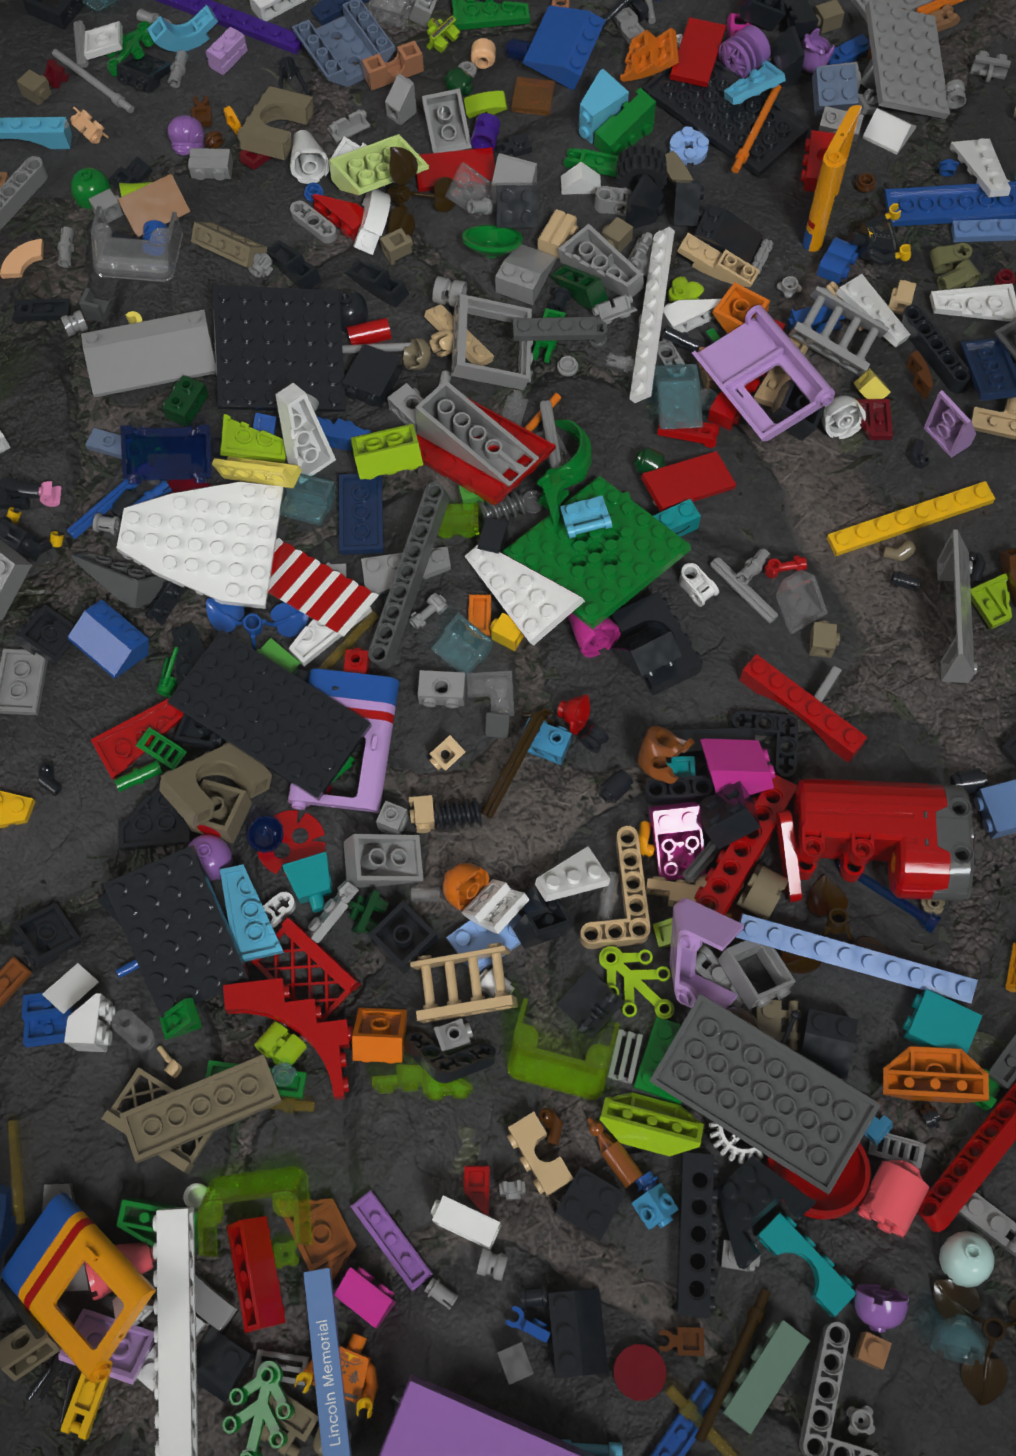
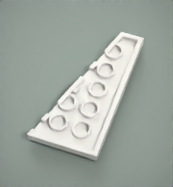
M477 545L465 555V558L533 646L585 602L582 597L502 553L497 554L477 549Z

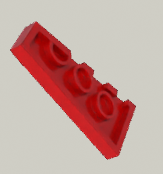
M169 698L91 739L112 780L117 778L145 753L136 747V744L149 727L164 736L182 720L183 713L167 703ZM151 735L144 746L148 748L155 737Z

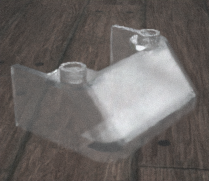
M97 206L91 228L93 267L98 276L160 282L169 281L174 276L183 236L176 212H172L169 228H157L151 233L150 240L111 237L112 231L107 224L101 206Z

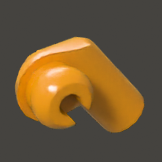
M647 821L640 823L638 837L641 855L651 857L653 856L655 846L648 844L651 823Z

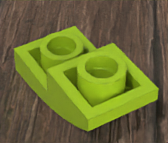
M504 91L483 92L464 98L466 115L469 119L485 112L494 115L507 110Z

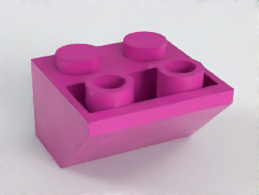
M350 1267L334 1296L374 1328L378 1329L397 1302L392 1298L395 1293L384 1284L380 1283L376 1286L371 1282L374 1277L365 1269L358 1267L356 1270Z

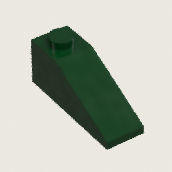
M566 264L550 274V278L558 286L569 290L572 295L571 297L585 308L592 310V308H595V305L608 300L602 279Z

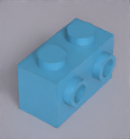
M544 720L528 753L561 765L570 746L572 733H569L564 727L548 725Z

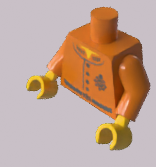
M352 1333L347 1348L339 1345L345 1399L357 1404V1416L362 1408L368 1409L367 1418H371L372 1406L378 1389L376 1367L371 1363L372 1358L361 1354L367 1338ZM313 1359L305 1370L297 1375L294 1387L300 1381L306 1383L303 1393L309 1391L311 1383L315 1386Z

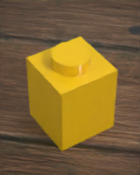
M502 613L499 619L495 618L490 626L492 640L516 651L524 638V634L510 616Z

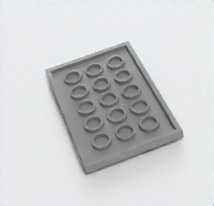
M868 2L865 10L878 105L946 119L950 115L946 100L947 91L935 16Z

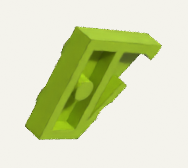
M1006 573L971 589V601L990 630L1009 622L1012 618L1011 607L1009 606L1010 594L1007 592L1006 584L1008 576Z

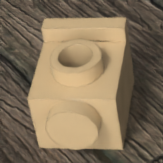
M900 280L898 287H893L888 305L893 313L903 315L904 309L912 304L916 283Z
M449 735L429 754L432 757L429 761L438 771L441 768L446 771L465 751ZM443 750L449 752L448 759H443L441 757V752Z
M432 795L409 797L411 823L416 824L417 832L428 833L431 829H435Z

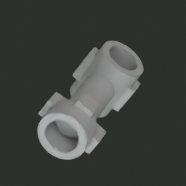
M432 594L427 600L429 605L419 614L416 612L411 614L409 622L416 630L420 627L423 628L426 625L425 620L435 611L440 615L447 609L448 604L442 595Z

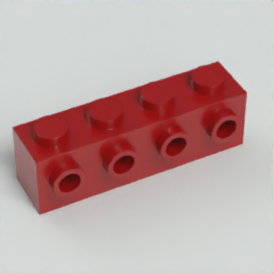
M267 1217L244 1219L227 1225L245 1333L286 1323Z

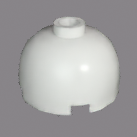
M846 395L835 397L831 404L825 406L821 415L822 425L826 433L831 438L839 436V439H845L854 435L861 428V420L865 421L866 419L865 410L855 398Z

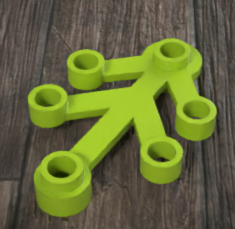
M608 946L600 952L599 962L607 970V986L610 989H616L618 996L620 992L616 987V970L624 977L625 1004L622 1007L623 1014L629 1018L637 1014L634 998L635 987L655 1006V1013L658 1017L666 1020L670 1019L675 1012L673 1003L667 999L662 1000L642 981L659 980L666 982L671 977L670 970L664 966L659 967L657 970H630L624 963L640 962L643 965H648L653 960L652 953L646 949L641 950L639 953H622L617 947ZM643 953L650 955V959L647 962L641 960ZM609 954L616 956L615 961L612 963L607 961ZM661 970L668 972V976L664 979L659 977ZM664 1004L669 1006V1012L666 1014L660 1012V1007ZM628 1005H632L634 1007L633 1014H627L625 1012V1008Z

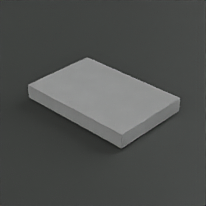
M3 649L0 662V714L39 715L48 660L38 653L33 655L24 649Z

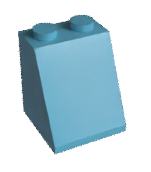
M604 69L599 71L580 103L579 134L591 144L594 143L595 131L612 115L616 117L624 109L622 105L626 101L628 102L629 92Z

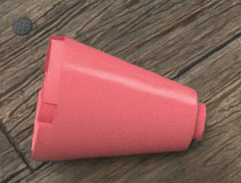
M146 1242L115 1244L141 1274L151 1270L153 1262L157 1261L153 1257V1246L149 1247ZM85 1261L91 1292L97 1291L92 1294L93 1300L101 1299L113 1292Z

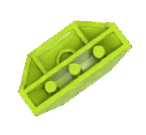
M633 1092L615 1097H605L600 1121L620 1143L669 1157L698 1148L701 1144L704 1124L701 1121H697L681 1105Z

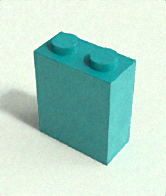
M928 989L921 995L917 994L911 1006L915 1008L912 1017L908 1015L902 1029L906 1030L903 1038L921 1047L962 1049L967 1054L982 1015Z

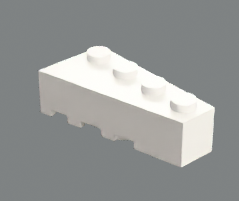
M292 383L275 395L287 462L290 465H298L302 472L298 481L302 483L334 462L336 458L307 394L296 384Z

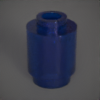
M512 38L511 42L508 41L506 45L508 57L523 61L531 42Z

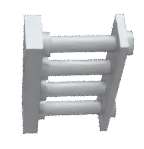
M817 286L810 294V297L815 299V302L803 323L797 322L788 335L860 377L870 366V363L866 362L865 356L876 336L881 338L890 328L885 326L881 320L871 318L832 295L827 288ZM822 305H825L834 311L822 333H817L812 330L811 325ZM840 315L851 320V323L840 343L836 344L830 340L829 336ZM858 326H861L869 331L858 354L854 355L848 351L847 346Z

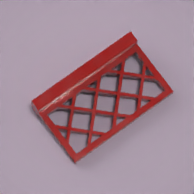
M288 917L281 924L283 927L276 933V936L280 940L286 934L291 939V949L283 950L284 953H291V966L279 967V954L274 955L275 967L265 968L260 963L263 958L254 959L251 962L268 979L279 978V970H291V984H289V987L292 989V993L290 992L291 1001L299 1000L296 997V987L308 986V999H313V986L325 985V999H315V1002H325L326 1012L322 1015V1020H318V1023L326 1022L351 992L358 989L361 983L319 943L313 941L295 920ZM295 943H296L301 949H295ZM295 952H305L308 955V965L296 966ZM312 960H314L318 965H312ZM312 968H322L325 971V982H312ZM296 969H308V983H296ZM329 976L335 981H329ZM339 984L345 991L338 998L330 999L329 985Z

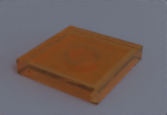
M517 77L511 112L550 116L555 81Z

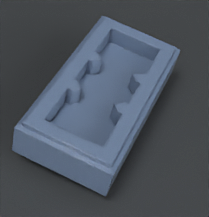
M93 428L85 446L89 450L126 460L125 447L128 443L134 441L128 437Z

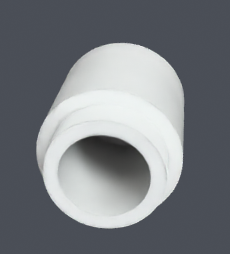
M493 968L490 971L485 969L480 975L481 989L491 998H494L496 993ZM504 977L506 992H509V995H511L515 988Z

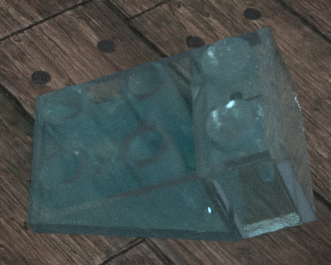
M697 364L655 366L653 391L660 429L703 427Z

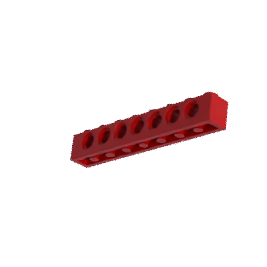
M776 775V778H772L774 788L762 791L758 798H753L758 818L764 819V821L759 820L761 828L748 834L754 838L744 836L729 844L726 851L722 849L716 860L719 864L716 869L711 868L705 878L708 881L705 887L700 886L694 896L697 903L724 916L726 915L777 828L776 812L787 811L793 801L797 785ZM736 853H741L744 856H738ZM725 871H731L733 874H727ZM713 889H719L723 893H717Z

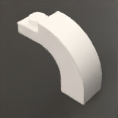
M378 189L366 192L362 203L365 207L364 216L353 247L372 255L379 237L382 236L390 208V195Z

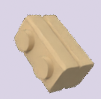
M556 209L538 238V250L557 256V259H560L558 248L578 233L579 227L577 226L576 216L568 213L565 214V212Z

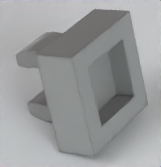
M867 89L864 94H858V105L862 106L860 114L873 115L876 108H878V98L872 96L875 92L874 89Z

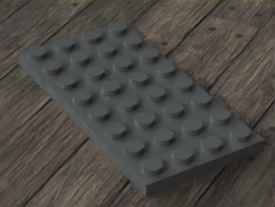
M703 994L698 996L650 1079V1082L828 1195L881 1106V1103Z

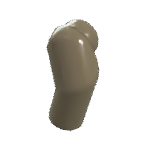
M906 541L898 549L885 547L883 557L904 561L914 554L916 547L911 541Z

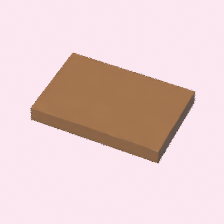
M172 174L117 199L134 234H137L138 237L143 235V226L148 221L157 220L167 224L190 213Z

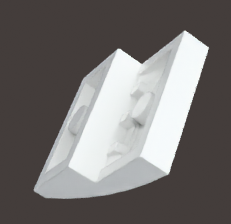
M492 879L462 911V914L479 926L499 934L529 901V898L523 892L510 889L506 882Z

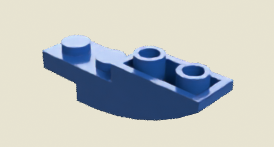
M317 416L331 448L353 451L351 437L372 433L368 429L363 430L348 420L344 421L338 418L335 424H333L329 419H322Z

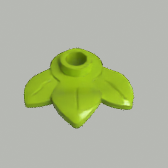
M677 277L672 281V287L668 291V300L670 303L678 300H700L698 297L702 295L704 287L697 282L688 283L685 277Z

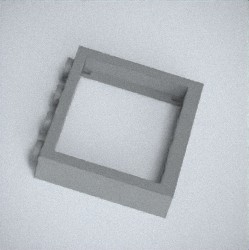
M460 294L454 310L451 376L524 390L527 383L531 382L533 371L530 370V365L533 361V353H531L533 341H519L518 373L465 363L467 314L513 323L514 318H532V309Z

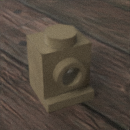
M402 228L380 238L382 252L391 265L395 264L396 260L412 253L411 246H413V241L409 234L406 235Z

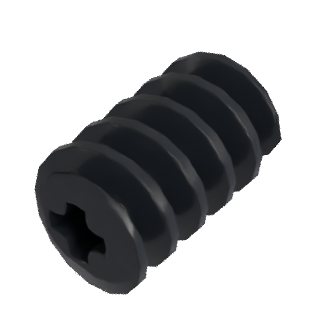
M466 798L463 799L462 805H459L457 799H454L452 806H450L448 800H445L443 807L440 806L438 801H435V830L438 824H440L442 830H445L447 823L450 824L452 829H455L457 822L461 828H464L466 821H468L472 828L476 820L479 826L482 827L481 805L478 804L476 798L472 799L471 805H469Z

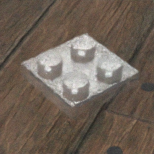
M462 162L445 196L468 212V201L490 198L492 182ZM474 213L471 215L478 219L482 216V213Z

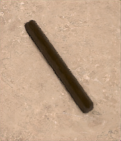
M533 712L481 810L483 815L489 818L494 816L545 720L543 715L537 712Z

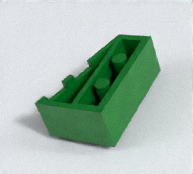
M639 88L636 91L637 96L630 103L626 101L622 105L624 109L616 117L612 115L595 131L594 146L600 152L618 156L623 150L636 144L639 139L652 132L656 101L643 89Z
M133 1197L122 1199L116 1226L140 1241L154 1246V1243H157V1232L153 1230V1217L156 1215V1211L163 1208H178L179 1206ZM194 1209L196 1255L205 1211Z

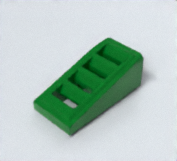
M150 727L136 744V747L171 770L176 769L188 753ZM153 735L155 739L147 748L144 745L150 736ZM160 740L163 743L155 753L152 750ZM167 745L171 747L164 757L160 756ZM175 750L178 753L170 763L167 760Z

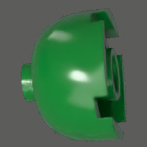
M91 167L78 170L73 175L70 183L71 193L77 205L87 209H92L89 198L108 189L112 191L110 182L105 174Z

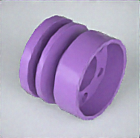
M747 25L734 36L723 42L718 50L721 64L743 79L749 75L750 71L759 68L762 62L768 61L771 55L770 45L766 36L758 27L753 25Z

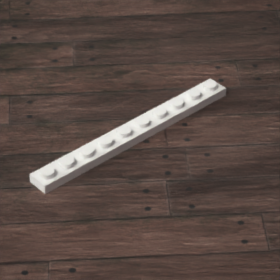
M670 226L662 231H658L653 237L629 398L634 403L651 397L674 238V230Z

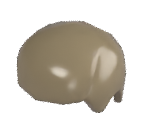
M422 338L411 339L410 342L413 344L404 348V366L407 370H423L427 367L431 358L430 346Z

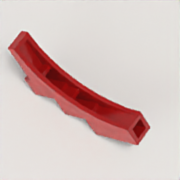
M283 978L223 985L224 1005L227 1014H252L268 1017L298 1032L314 1047L324 1062L331 1079L335 1100L345 1099V1092H349L348 1077H343L342 1067H347L346 1054L341 1052L340 1049L350 1048L349 1041H352L353 1026H348L347 1019L318 1023V1020H322L321 1005H316L315 998L286 1002L287 999H290L289 984L285 985Z

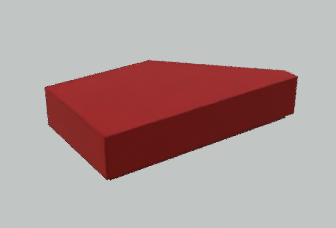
M464 1166V1193L484 1215L489 1216L490 1166Z

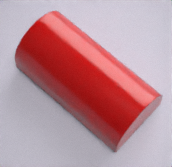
M387 317L346 327L351 345L373 344L392 339Z

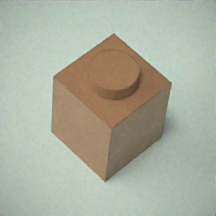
M860 1332L852 1358L875 1369L884 1370L892 1343L868 1332Z

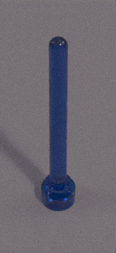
M840 860L836 863L838 869H840ZM847 865L850 871L858 872L853 866ZM864 873L857 880L921 921L920 924L924 926L923 929L929 933L933 932L941 919L934 912L932 914L929 912L925 913L908 901L897 898L892 891Z

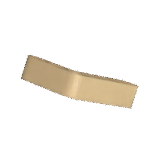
M631 826L620 828L616 838L625 919L586 923L581 929L580 942L587 949L639 945L646 942L649 937L650 920L639 837L636 829ZM630 836L633 841L631 843H624L621 837ZM632 858L636 864L628 866L624 863V860ZM631 880L636 881L639 887L631 889L626 883ZM636 903L642 907V910L640 912H633L629 906ZM637 926L642 927L645 930V934L637 936L633 933L632 929ZM611 929H617L621 932V936L613 938L608 932ZM588 931H593L597 934V938L595 940H588L584 934Z

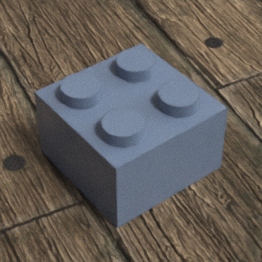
M856 64L816 67L812 75L815 115H823L825 106L848 111L850 107L859 104Z

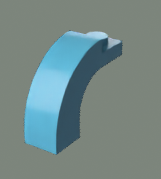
M206 5L187 23L174 25L160 16L147 30L154 43L161 48L173 52L179 50L189 51L210 39L207 32L213 28L218 20L212 9Z

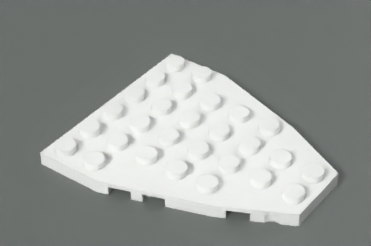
M236 482L172 493L126 507L123 510L116 547L117 551L126 557H131L137 564H142L149 568L155 575L181 587L191 588L202 596L203 594L207 595L220 604L266 609L284 489L280 486Z

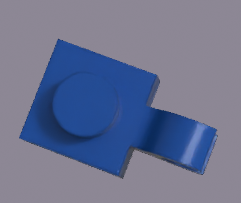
M513 1306L512 1310L519 1314V1320L511 1322L507 1319L506 1324L510 1327L518 1328L546 1343L551 1334L546 1331L548 1325L535 1318L532 1323L524 1318L522 1309Z

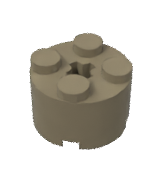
M757 864L737 905L747 912L767 920L779 901L781 891L785 889L789 879L765 866Z

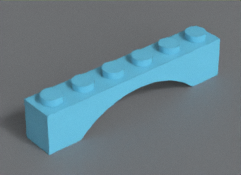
M66 117L0 118V139L31 141L49 149H70L72 132Z

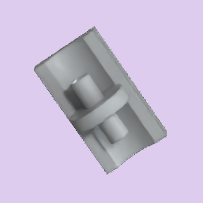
M979 51L978 55L975 56L970 74L986 76L985 83H989L991 77L1005 80L1011 61L1007 60V55L999 54L996 58L989 57L987 51Z

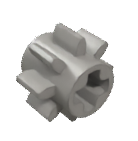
M255 253L253 267L248 268V270L255 277L260 278L262 276L264 278L273 270L271 267L272 259L266 253Z

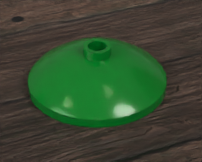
M496 225L474 226L462 233V241L468 248L488 258H496L497 256L513 252L523 242V237L517 230L497 228Z

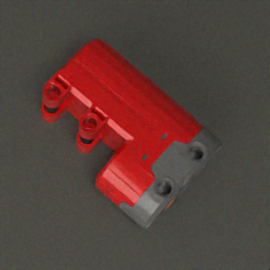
M809 778L801 779L798 782L793 797L792 809L798 866L800 863H806L810 867L809 870H804L799 866L800 880L811 878L820 858L839 859L840 875L847 882L859 880L865 865L870 860L888 861L890 889L897 898L963 901L970 898L974 873V829L971 820L969 795L961 785ZM847 865H854L858 872L850 871Z

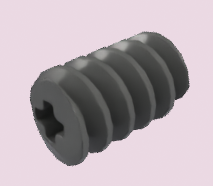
M519 489L518 494L512 490L509 496L506 495L505 499L497 505L490 504L485 501V505L482 501L477 502L483 523H485L486 517L501 520V516H504L508 521L510 513L517 518V511L519 510L523 515L526 514L525 502Z

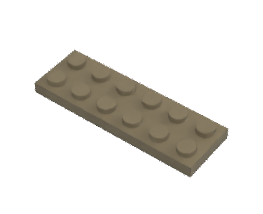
M263 1054L120 1114L135 1162L140 1163L282 1103V1100Z

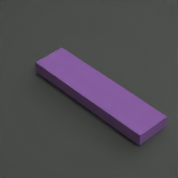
M371 1190L350 1206L412 1292L433 1275Z

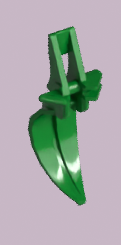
M556 419L555 424L577 441L579 445L578 451L568 463L556 469L547 470L545 475L537 481V484L543 488L538 503L549 510L554 526L558 524L561 503L569 495V491L564 489L583 481L592 464V446L588 435L575 422L564 419Z

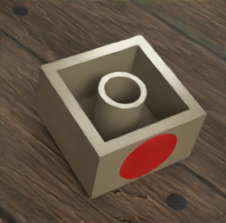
M203 779L200 788L215 803L213 818L195 828H192L188 823L187 825L192 832L202 835L213 834L226 842L234 844L252 802L245 790Z

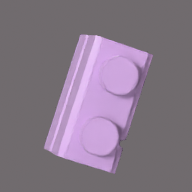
M229 27L206 50L211 69L224 75L248 51L243 33Z

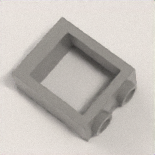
M745 940L725 949L718 959V962L748 1009L756 1006L759 1008L765 1007L775 997L778 1000L786 997L791 993L789 989L796 982L776 950L772 947ZM754 954L758 956L776 984V987L760 994L757 993L738 961Z

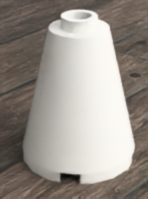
M306 130L297 131L292 141L291 173L301 183H317L321 177L328 174L330 168L329 159L310 132Z

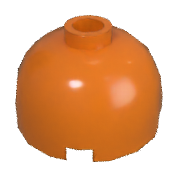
M460 863L448 870L443 882V893L446 900L458 910H464L489 883L488 872L473 863Z

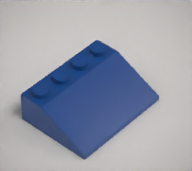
M549 5L522 63L574 91L606 20L587 10Z

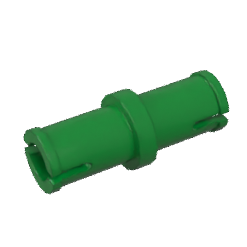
M156 760L139 769L136 767L132 772L117 779L115 778L114 781L119 792H122L137 784L142 785L144 784L143 781L163 774Z

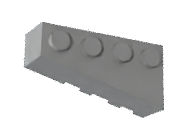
M587 224L558 248L560 263L601 278L604 287L620 296L627 294V296L631 295L633 297L644 288L643 273L590 224Z

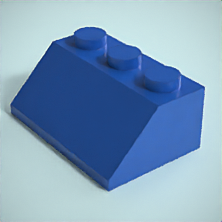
M102 599L83 612L68 635L69 641L114 679L148 656L149 639Z

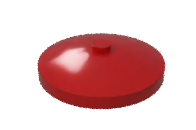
M860 1142L829 1195L767 1156L766 1163L769 1167L816 1201V1204L804 1214V1216L810 1218L835 1219L850 1213L862 1201L870 1184L871 1171L869 1159Z

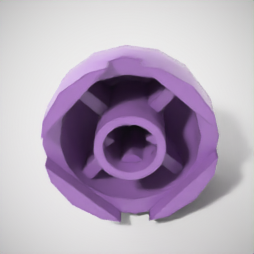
M203 834L194 838L187 846L194 845L209 882L221 879L220 869L232 867L233 857L230 846L219 836Z
M865 1283L857 1285L856 1295L854 1296L855 1309L859 1318L864 1323L870 1325L869 1328L872 1331L884 1333L886 1329L895 1328L903 1322L908 1310V1295L891 1287L890 1291L880 1289L881 1285Z

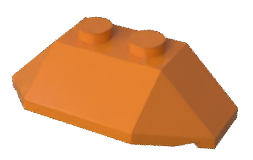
M909 1046L883 1068V1095L914 1101L949 1103L989 1101V1076L962 1049Z

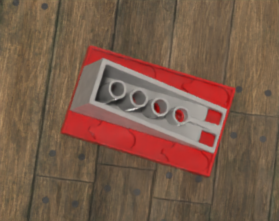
M446 380L415 407L417 439L423 465H427L442 476L448 477L469 492L475 493L493 505L503 501L507 494L519 486L521 481L531 474L556 449L555 444L467 398Z

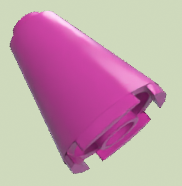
M573 613L568 615L580 651L585 657L600 655L599 650L604 647L607 650L610 649L621 635L618 625L609 618H606L592 630Z

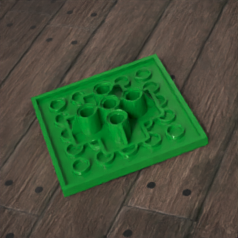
M600 476L562 506L603 495L608 514L611 518L612 528L605 529L604 527L577 534L576 537L569 539L560 509L557 526H554L551 515H549L503 550V554L582 597L585 602L572 613L592 630L691 551V545Z

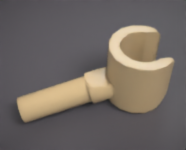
M161 1045L157 1050L164 1060L169 1063L164 1071L173 1078H176L182 1071V1066L173 1060Z

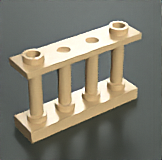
M493 943L488 945V949L437 958L426 955L418 957V961L410 962L412 968L421 970L425 1005L423 1006L424 1010L416 1011L417 1021L428 1023L517 1008V997L506 992L501 957L502 955L511 954L510 949L502 946V943ZM492 957L496 993L494 998L485 999V996H482L478 960ZM468 961L473 997L470 998L471 1002L462 1003L458 998L454 964ZM445 966L449 997L447 1006L438 1007V1004H435L431 968Z

